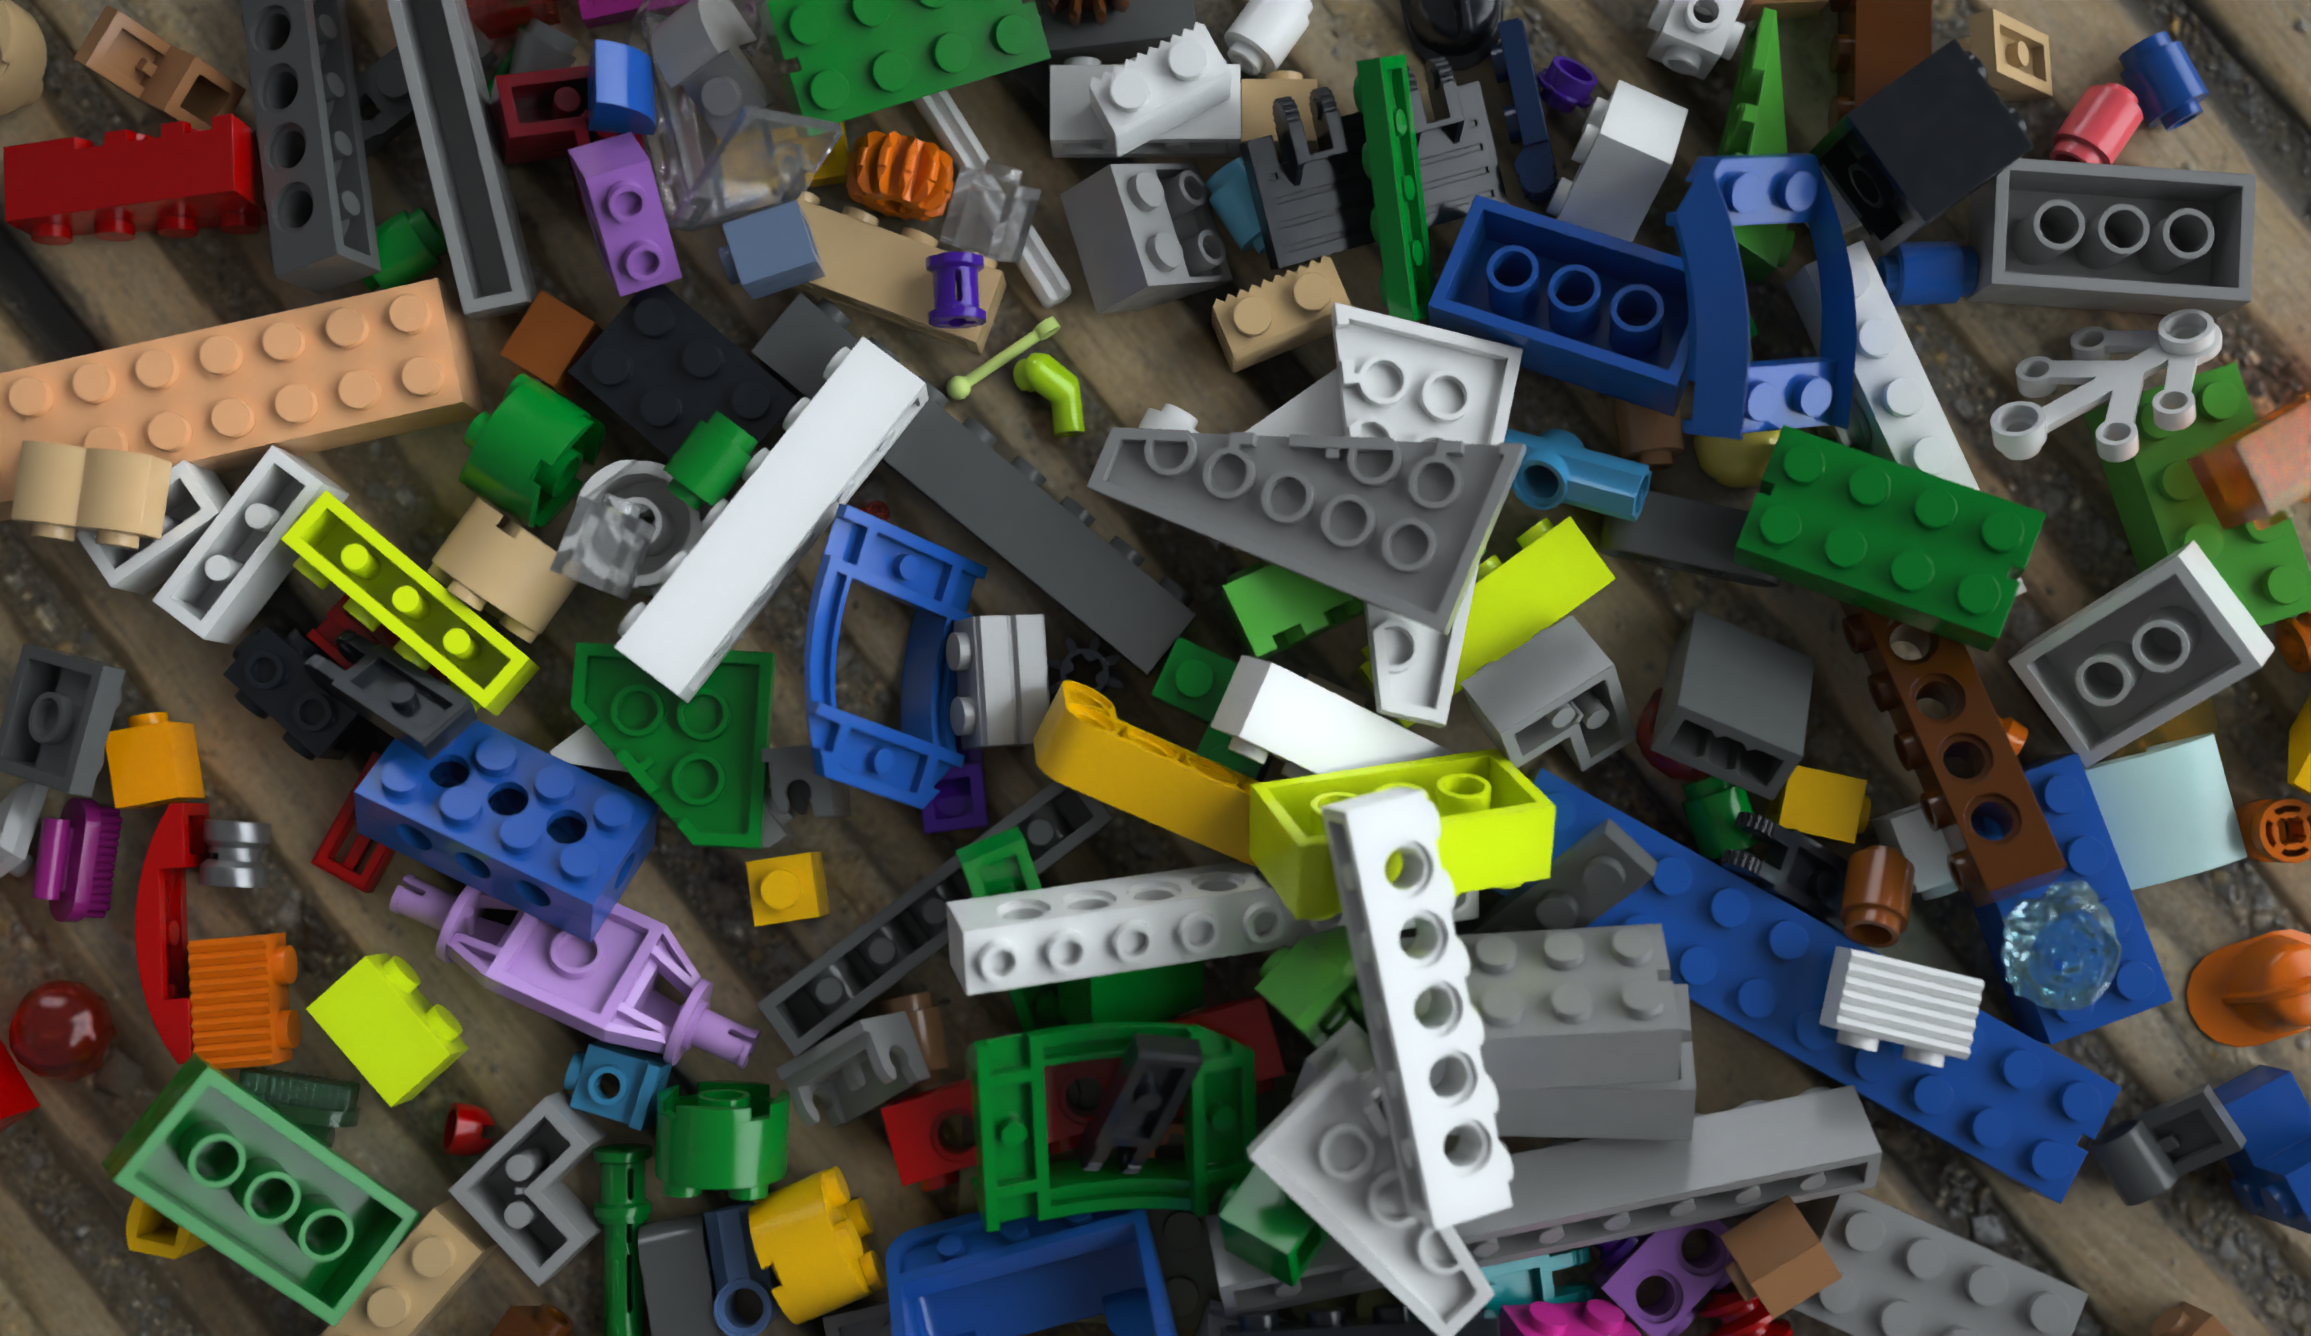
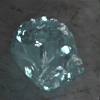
M2079 879L2070 883H2056L2040 898L2026 899L2016 903L2014 909L2009 911L2003 920L2005 928L2002 934L2005 942L2000 956L2006 968V981L2013 986L2014 994L2028 998L2036 1005L2065 1012L2086 1008L2094 1004L2101 997L2118 970L2122 948L2113 927L2114 918L2109 914V909L2099 902L2097 893L2085 881ZM2054 959L2062 961L2063 969L2061 971L2053 967Z

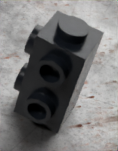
M265 626L262 631L256 630L247 635L235 648L232 655L235 661L223 674L239 688V691L234 695L238 702L262 719H267L270 715L287 730L282 736L286 744L304 758L311 761L316 757L320 759L342 760L373 723L327 694L325 690L317 686L307 675V672L304 670V663L315 654L322 656L325 652L306 636L308 633L298 627L287 631Z

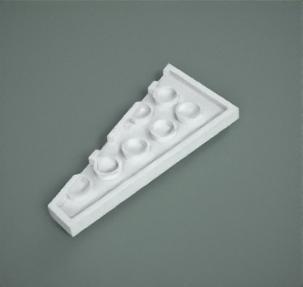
M1336 302L1333 304L1330 311L1345 436L1393 438L1394 441L1437 443V440L1463 441L1464 444L1499 445V443H1504L1523 352L1522 348ZM1479 563L1448 635L1364 602L1375 704L1378 714L1437 728H1442L1446 725Z

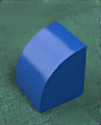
M595 39L587 68L588 131L631 132L632 134L654 135L656 130L655 66L653 60L646 53L632 46L614 41Z

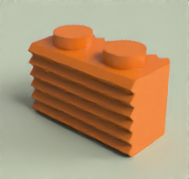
M286 932L189 941L187 945L189 952L187 961L190 965L188 975L191 979L189 984L191 996L189 1000L192 1004L190 1014L193 1018L191 1028L194 1032L192 1036L194 1043L192 1053L195 1052L218 1069L275 1065L293 1060L292 1049L297 1048L300 1044L302 1028L298 1012L290 1010L289 984H293L296 980L298 960L294 947L286 945Z

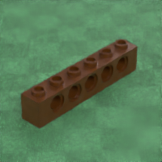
M1839 600L1846 615L1842 619L1846 641L1854 654L1863 653L1872 674L1867 678L1871 697L1880 712L1888 711L1898 732L1893 736L1896 753L1905 770H1915L1924 790V793L1920 794L1923 814L1933 831L1941 830L1951 851V854L1947 855V865L1958 890L1962 893L1969 891L1975 907L1978 908L2053 883L2067 867V864L1965 644ZM1897 641L1909 642L1919 649L1922 658L1916 660L1903 659L1894 653L1890 644ZM1923 698L1937 700L1946 708L1948 717L1943 719L1930 718L1920 711L1916 701ZM1947 757L1965 759L1973 767L1975 777L1961 779L1953 776L1947 771L1943 759ZM1985 816L1994 820L2001 828L2002 839L1987 840L1980 837L1972 828L1971 818Z

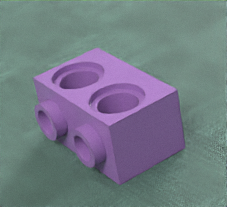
M627 132L569 149L568 153L602 267L619 296H625L682 278L650 159L633 134Z
M1719 1219L1643 1234L1636 1246L1620 1262L1611 1267H1607L1602 1262L1589 1276L1649 1336H1678L1696 1317L1697 1309L1694 1306L1712 1288L1715 1291L1721 1290L1732 1281L1724 1266L1734 1261V1258L1720 1238L1729 1229ZM1694 1229H1706L1709 1243L1705 1252L1697 1258H1684L1681 1250L1684 1237ZM1650 1276L1662 1277L1664 1280V1291L1661 1298L1651 1305L1638 1304L1636 1291L1639 1284Z

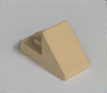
M1995 9L1968 15L1970 37L1957 41L1964 51L1973 53L1982 62L1988 75L1987 82L2001 101L2041 100L2053 97L2048 35Z

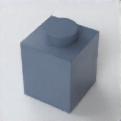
M797 200L722 224L728 245L718 248L724 271L730 284L734 285L741 282V286L752 300L826 276L807 217Z

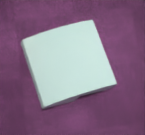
M2213 732L2146 747L2147 752L2098 762L2088 768L2083 766L2131 890L2184 878L2248 857Z

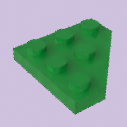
M576 642L570 707L615 755V758L648 795L673 820L689 841L696 847L763 850L769 764L762 763L761 749L770 748L776 655L774 652L730 650L687 704L615 648L616 644Z

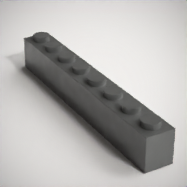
M799 293L751 352L762 365L800 396L812 400L827 381L823 378V373L831 359L845 346L852 350L859 340L846 330L852 321L831 302L822 297L815 305ZM870 337L868 339L870 342H872L874 345H876L878 348H880L882 351H884L898 363L900 362V360L879 341H877L873 337ZM919 376L926 383L929 400L880 461L1092 634L1100 636L1103 643L1117 654L1120 653L1124 660L1146 678H1149L1172 650L1178 636L1182 637L1195 622L1196 614L1188 608L1194 600L1193 597L1167 576H1164L1159 583L1138 568L1145 559L1134 548L1116 535L1110 543L1106 542L1089 528L1096 519L1087 510L1067 495L1058 503L1040 488L1046 481V478L1019 456H1016L1010 464L992 449L993 445L998 441L994 435L970 416L962 424L943 409L949 400L932 384Z

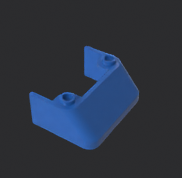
M1146 1209L1098 1211L1040 1222L1034 1215L1001 1222L1000 1230L988 1233L983 1227L980 1212L977 1211L910 1229L899 1235L891 1243L886 1253L885 1263L892 1336H1022L1105 1314L1112 1336H1178Z

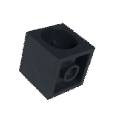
M1955 38L1847 113L1809 152L1816 155L1820 168L1884 255L1984 186L2035 147L2027 136V127L2021 115L2013 107L2003 104L1987 82L1988 75L1982 62L1973 53L1964 51Z

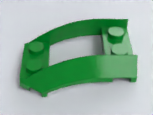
M1107 1022L1053 1027L972 1042L963 1056L971 1068L977 1177H972L971 1182L983 1227L987 1233L1000 1230L1001 1222L1034 1215L1039 1222L1076 1214L1121 1209H1175L1192 1211L1195 1217L1207 1215L1208 1204L1229 1186L1235 1183L1242 1184L1254 1166L1257 1165L1248 1157L1246 1149L1256 1139L1255 1052L1245 1044L1199 1025L1158 1022ZM1135 1033L1199 1039L1204 1057L1202 1060L1203 1064L1183 1100L1185 1158L1156 1156L1155 1158H1147L1145 1164L1139 1170V1174L1121 1173L1119 1166H1117V1156H1108L1102 1164L1103 1167H1100V1171L1083 1170V1168H1080V1163H1078L1079 1158L1049 1162L1044 1079L1045 1066L1094 1059L1122 1058Z

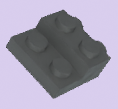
M23 643L0 727V772L68 794L92 797L97 775L103 767L104 749L114 712L120 704L121 686L126 670L69 652Z

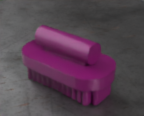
M74 797L67 801L60 818L43 817L31 897L48 899L51 915L56 921L77 923L84 917L104 918L106 916L105 911L110 910L111 907L108 903L111 902L109 895L112 894L110 887L113 886V881L110 879L114 877V873L111 871L115 869L113 863L116 861L115 855L118 852L116 848L119 846L117 840L120 838V834L118 832L122 829L119 824L123 822L122 817L118 816L121 812L120 809L99 806L93 799Z

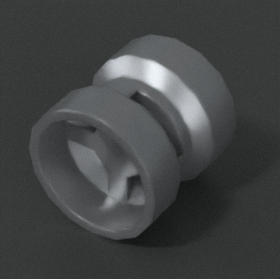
M204 820L203 840L209 846L208 852L211 853V858L206 859L200 864L198 884L221 887L266 888L268 868L259 861V855H262V849L270 843L271 823Z

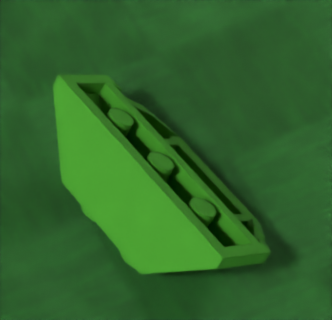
M1346 925L1301 938L1292 949L1286 945L1282 946L1262 966L1259 976L1263 980L1255 987L1256 991L1314 1050H1317L1351 1019L1369 1035Z

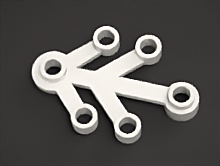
M2183 309L2165 316L2160 321L2158 330H2106L2099 326H2089L2077 330L2070 338L2072 360H2052L2044 356L2029 357L2017 365L2015 372L2018 391L2028 398L2045 397L2051 394L2057 388V385L2081 386L2043 407L2026 401L2010 402L1999 407L1990 419L1994 446L2005 457L2012 460L2032 458L2039 453L2046 442L2047 433L2110 399L2105 422L2100 424L2095 431L2097 453L2103 460L2109 462H2123L2131 459L2139 451L2138 428L2135 420L2144 380L2167 368L2164 390L2158 392L2152 400L2154 423L2157 427L2167 431H2178L2189 427L2196 419L2195 396L2191 392L2196 368L2202 363L2213 359L2220 352L2223 343L2221 329L2214 323L2213 318L2208 313L2197 309ZM2112 353L2138 354L2129 360H2110Z

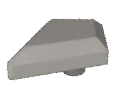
M26 780L18 785L0 803V878L7 873L18 878L26 874L30 869L33 857L28 854V850L49 787Z

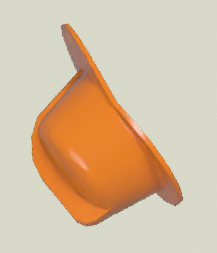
M2293 929L2271 931L2223 946L2204 956L2192 970L2185 991L2188 1012L2198 1029L2215 1042L2233 1047L2256 1046L2310 1029L2311 935Z

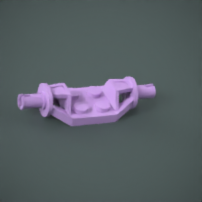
M408 873L402 879V884L407 886L406 889L398 885L393 893L389 906L391 912L400 913L440 932L435 952L437 960L446 964L454 961L484 988L603 1042L664 1054V1062L672 1066L677 1064L686 1050L695 1046L737 1065V1068L741 1070L747 1066L749 1062L747 1057L748 1055L752 1057L761 1035L760 1030H753L710 1010L711 1004L709 1001L713 991V982L702 979L668 926L619 903H616L592 942L588 943L469 885L464 888L459 896H456ZM485 908L519 911L510 926L482 918ZM660 974L687 998L685 1004L680 1006L655 990Z

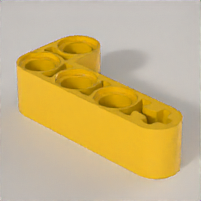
M1064 680L1033 739L1036 764L1044 774L1069 788L1241 862L1256 866L1249 856L1250 784L1262 782L1117 719L1115 706L1103 694L1075 681Z

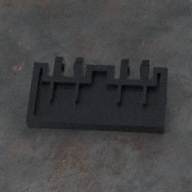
M1442 56L1428 60L1429 62H1426L1425 67L1427 89L1435 122L1427 124L1415 74L1407 66L1427 228L1466 217L1475 195L1508 204L1480 82L1476 81L1457 86L1453 78L1454 73L1452 72L1451 65ZM1326 86L1313 89L1309 97L1310 112L1313 116L1312 121L1320 152L1310 154L1302 120L1300 119V112L1295 104V100H1292L1291 96L1275 99L1272 106L1273 121L1276 124L1275 129L1284 162L1279 163L1272 135L1239 144L1271 270L1376 242L1372 235L1370 223L1371 212L1375 207L1372 180L1365 174L1362 163V149L1366 142L1363 114L1357 112L1340 117L1339 110L1336 107L1337 102L1334 99L1335 96L1332 94V90H1329V87Z

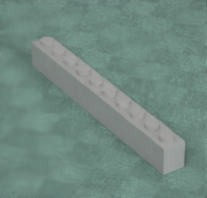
M1854 1085L1834 1089L1815 1087L1795 1097L1771 1102L1751 1100L1740 1104L1735 1109L1707 1115L1694 1113L1692 1141L1600 1138L1574 1141L1572 1139H1559L1548 1143L1540 1149L1515 1154L1508 1153L1513 1167V1178L1508 1182L1512 1206L1455 1224L1453 1227L1478 1267L1482 1268L1756 1212L1767 1208L1786 1195H1789L1795 1204L1876 1187L1882 1150ZM1218 1214L1206 1216L1226 1320L1237 1318L1240 1313L1271 1311L1386 1287L1329 1233L1327 1240L1294 1288L1226 1251Z

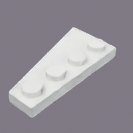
M1344 1051L1246 1148L1248 1157L1437 1336H1454L1495 1295L1453 1225L1435 1231L1407 1214L1388 1121Z

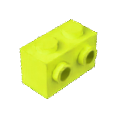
M387 953L363 957L311 1003L306 1010L390 1107H393L416 1097L470 1048L459 1037L463 1029L454 1015L440 1004L432 1006L419 991L417 986L421 984V980L414 969L399 956L394 955L390 957Z

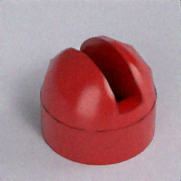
M452 1103L444 1126V1153L455 1156H475L485 1151L493 1139L481 1138L483 1127L495 1126L491 1114L485 1108L474 1104Z

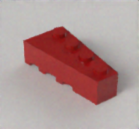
M232 113L212 116V129L209 130L191 129V123L183 120L161 124V137H152L146 134L135 133L128 129L105 132L102 138L103 145L95 146L93 142L87 139L68 137L3 147L5 222L31 235V240L39 244L67 245L73 242V236L94 235L95 238L104 241L125 242L134 240L135 232L157 231L159 235L170 238H191L198 235L199 228L220 227V230L225 233L249 235L259 233L261 231L260 225H268L267 208L263 198L264 184L256 131Z

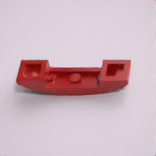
M209 803L169 804L150 841L137 892L135 944L140 982L154 1025L164 1045L177 1064H185L193 1054L194 1048L192 1041L194 1032L191 1028L193 1018L190 1014L192 1004L189 1000L191 996L189 994V963L187 961L186 868L200 867L201 863L211 858V853L208 852L209 846L203 840L204 820H209Z

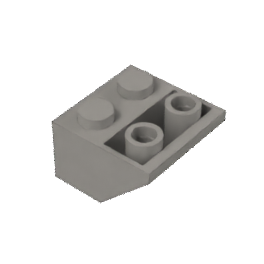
M1196 163L1109 164L1060 194L1097 314L1141 311L1223 286L1233 281L1226 259L1225 247L1219 237L1207 199L1206 187L1200 177Z

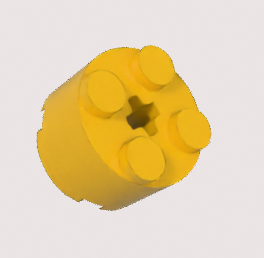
M838 1166L822 1170L773 1191L766 1198L753 1201L755 1205L749 1207L748 1221L750 1234L761 1269L769 1266L772 1267L781 1286L771 1289V1292L783 1313L794 1324L798 1325L805 1321L813 1320L887 1286V1277L881 1260L874 1250L870 1251L866 1239L867 1235L875 1232L870 1211L861 1196L851 1200L848 1185Z

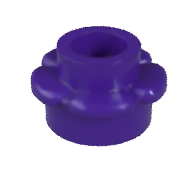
M1555 56L1549 67L1544 68L1537 75V81L1543 88L1540 95L1551 107L1561 112L1572 113L1577 105L1580 108H1588L1592 105L1594 100L1590 94L1595 88L1598 79L1583 64L1565 56Z

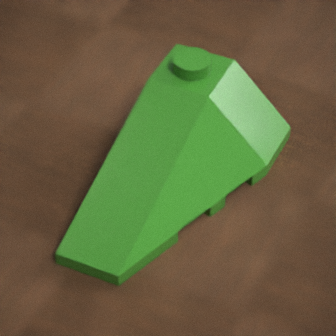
M1764 7L1748 28L1716 156L1788 154L1776 10ZM1788 223L1733 226L1746 280L1761 283L1777 266L1782 268L1785 266L1795 238V231L1786 229Z

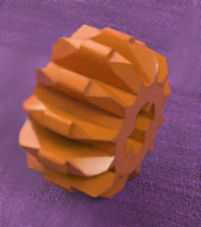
M879 131L868 132L867 135L856 138L854 149L849 153L845 170L848 172L846 180L848 196L855 202L861 203L866 210L878 211L883 213L885 217H899L904 221L909 219H916L922 222L931 220L944 214L946 203L951 199L954 181H952L953 158L946 151L939 150L935 143L923 142L918 140L915 135L904 136L895 131L889 134Z

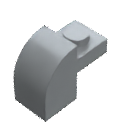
M690 0L653 29L651 34L652 50L657 65L669 87L673 89L682 85L717 138L721 140L730 136L775 103L776 100L742 52L758 39L732 1Z

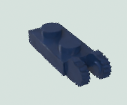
M1518 17L1497 23L1501 44L1490 46V52L1498 84L1510 81L1514 104L1503 107L1510 142L1515 144L1523 141L1524 148L1514 162L1516 173L1519 177L1518 182L1522 185V192H1525V199L1528 198L1530 203L1535 202L1538 206L1539 203L1545 205L1546 202L1551 200L1559 180L1556 179L1558 174L1528 36L1523 20H1520Z

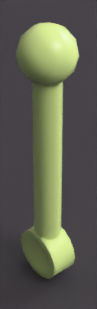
M1051 316L1040 322L1033 331L966 376L952 377L946 385L948 395L955 400L966 398L973 385L1037 342L1054 335L1061 328L1060 324L1054 316Z

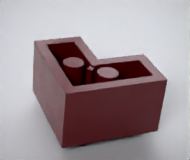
M588 65L495 76L490 107L504 165L568 157L581 217L587 216L568 150L624 134L588 131ZM633 134L637 142L640 144V146L646 153L642 135Z

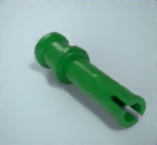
M609 1144L593 1149V1160L599 1163L600 1200L593 1204V1215L598 1223L603 1224V1336H645L643 1334V1278L638 1251V1231L640 1225L643 1224V1221L649 1219V1214L652 1212V1201L646 1198V1160L652 1157V1146L647 1144Z

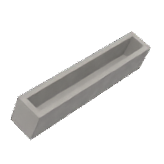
M386 0L463 313L476 320H484L526 311L536 298L537 290L507 167L503 163L490 107L491 101L466 0Z

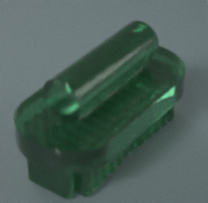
M249 1067L240 1070L239 1084L331 1148L335 1139V1127H355L358 1125L361 1110L357 1107L360 1090L358 1082L346 1081L345 1079L338 1080L337 1078L330 1079L329 1077L322 1078L321 1076L314 1077L313 1075L298 1074L297 1072L291 1073L290 1071L283 1072L282 1070L267 1069L266 1067L258 1069L256 1067Z

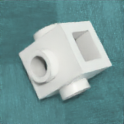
M1658 0L1647 28L1657 32L1646 57L1664 64L1667 68L1677 73L1692 75L1704 80L1720 57L1730 60L1745 29L1744 23L1736 21L1744 0Z

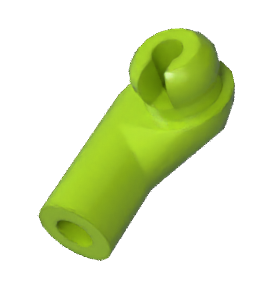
M1031 353L1027 358L1020 359L1015 364L1013 370L1014 381L1020 390L1036 391L1050 401L1054 436L1074 437L1085 434L1080 383L1077 377L1049 354Z

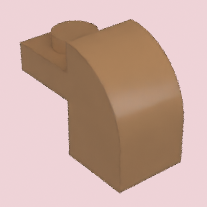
M108 5L105 6L73 59L115 85V88L173 122L184 120L191 123V129H212V116L233 113L246 92L245 88L198 57L172 46L121 11Z

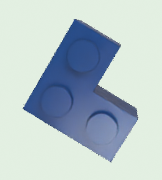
M2260 1064L2213 1089L2246 1138V1143L2242 1150L2225 1157L2235 1176L2230 1181L2231 1187L2239 1202L2249 1213L2311 1234V1107L2291 1071Z

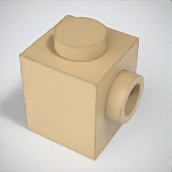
M1288 70L1268 73L1265 79H1241V143L1272 135L1278 159H1283L1275 129L1276 124L1273 121L1272 106L1275 99L1291 96L1292 100H1295V104L1300 112V119L1302 120L1309 152L1314 154L1318 141L1312 121L1313 116L1310 112L1309 97L1310 92L1318 88L1317 79H1303L1301 73Z

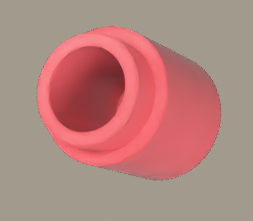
M2106 83L2104 86H2089L2053 137L2054 149L2050 153V160L2112 165L2143 120V113L2137 105L2138 98L2128 88L2116 83Z

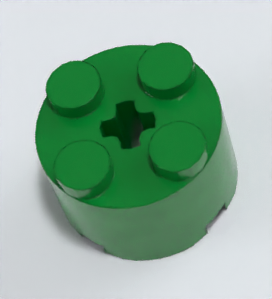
M524 373L519 374L507 388L503 402L492 415L485 411L481 412L468 427L464 435L463 444L472 450L460 472L459 482L520 522L525 523L531 528H534L535 524L542 528L552 522L566 508L582 486L583 482L575 478L581 467L583 459L594 465L604 442L605 424L541 382L532 379Z
M735 1080L697 1082V1094L679 1097V1085L667 1087L659 1091L657 1094L655 1175L662 1181V1194L674 1198H688L702 1194V1189H728V1197L736 1200L766 1198L768 1196V1184L783 1179L788 1173L790 1093L782 1089L776 1098L770 1097L769 1084Z

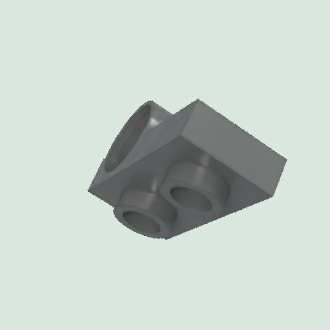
M2206 1083L2099 1131L2095 1140L2089 1139L2087 1149L2126 1206H2134L2163 1193L2178 1180L2179 1176L2242 1150L2246 1143V1138L2210 1085Z

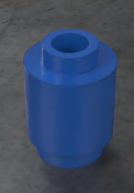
M2162 31L2145 38L2119 56L2118 59L2124 68L2120 77L2126 88L2131 90L2138 98L2137 105L2142 110L2143 119L2149 128L2163 124L2166 131H2171L2190 122L2203 112L2199 103L2208 97L2209 92L2181 41L2173 42L2167 31Z
M1956 240L1902 242L1888 252L1886 256H1880L1876 264V269L1894 306L1954 304L1960 297L1972 296L1978 281V259L1975 249L1970 245L1960 246Z

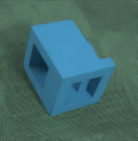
M601 1040L590 1043L586 1053L575 1052L566 1072L564 1088L574 1091L569 1107L625 1123L630 1128L642 1131L656 1121L657 1094L666 1088L672 1065L665 1063L662 1057L622 1045L607 1043ZM605 1073L615 1075L620 1082V1090L616 1096L606 1095L600 1087Z

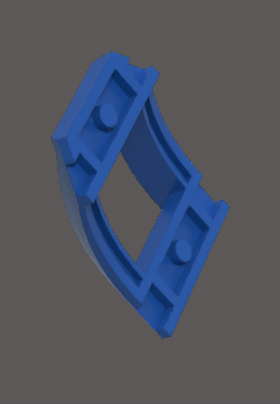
M1789 153L1698 156L1685 179L1686 182H1692L1677 211L1667 212L1666 225L1673 226L1675 229L1684 266L1689 313V348L1686 380L1695 382L1692 418L1683 419L1682 432L1690 435L1742 440L1743 433L1781 430L1783 425L1791 428L1832 425L1848 430L1857 343L1855 292L1847 246L1840 220L1816 155ZM1808 222L1817 258L1821 290L1822 328L1820 356L1749 362L1750 324L1748 299L1740 252L1733 226Z
M840 503L814 583L805 635V711L814 775L923 810L940 792V790L933 787L953 766L962 768L965 755L957 753L955 733L950 721L951 703L956 697L957 671H952L948 666L946 643L950 633L954 632V622L973 617V615L966 612L976 578L985 579L988 567L848 504ZM851 582L916 609L908 636L902 672L901 732L837 709L835 694L837 645L841 620Z

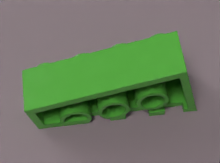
M1486 548L1484 549L1482 556L1487 552ZM1261 562L1248 566L1227 577L1228 583L1222 586L1220 601L1246 655L1261 660H1267L1365 613L1364 601L1276 565L1270 564L1263 567Z

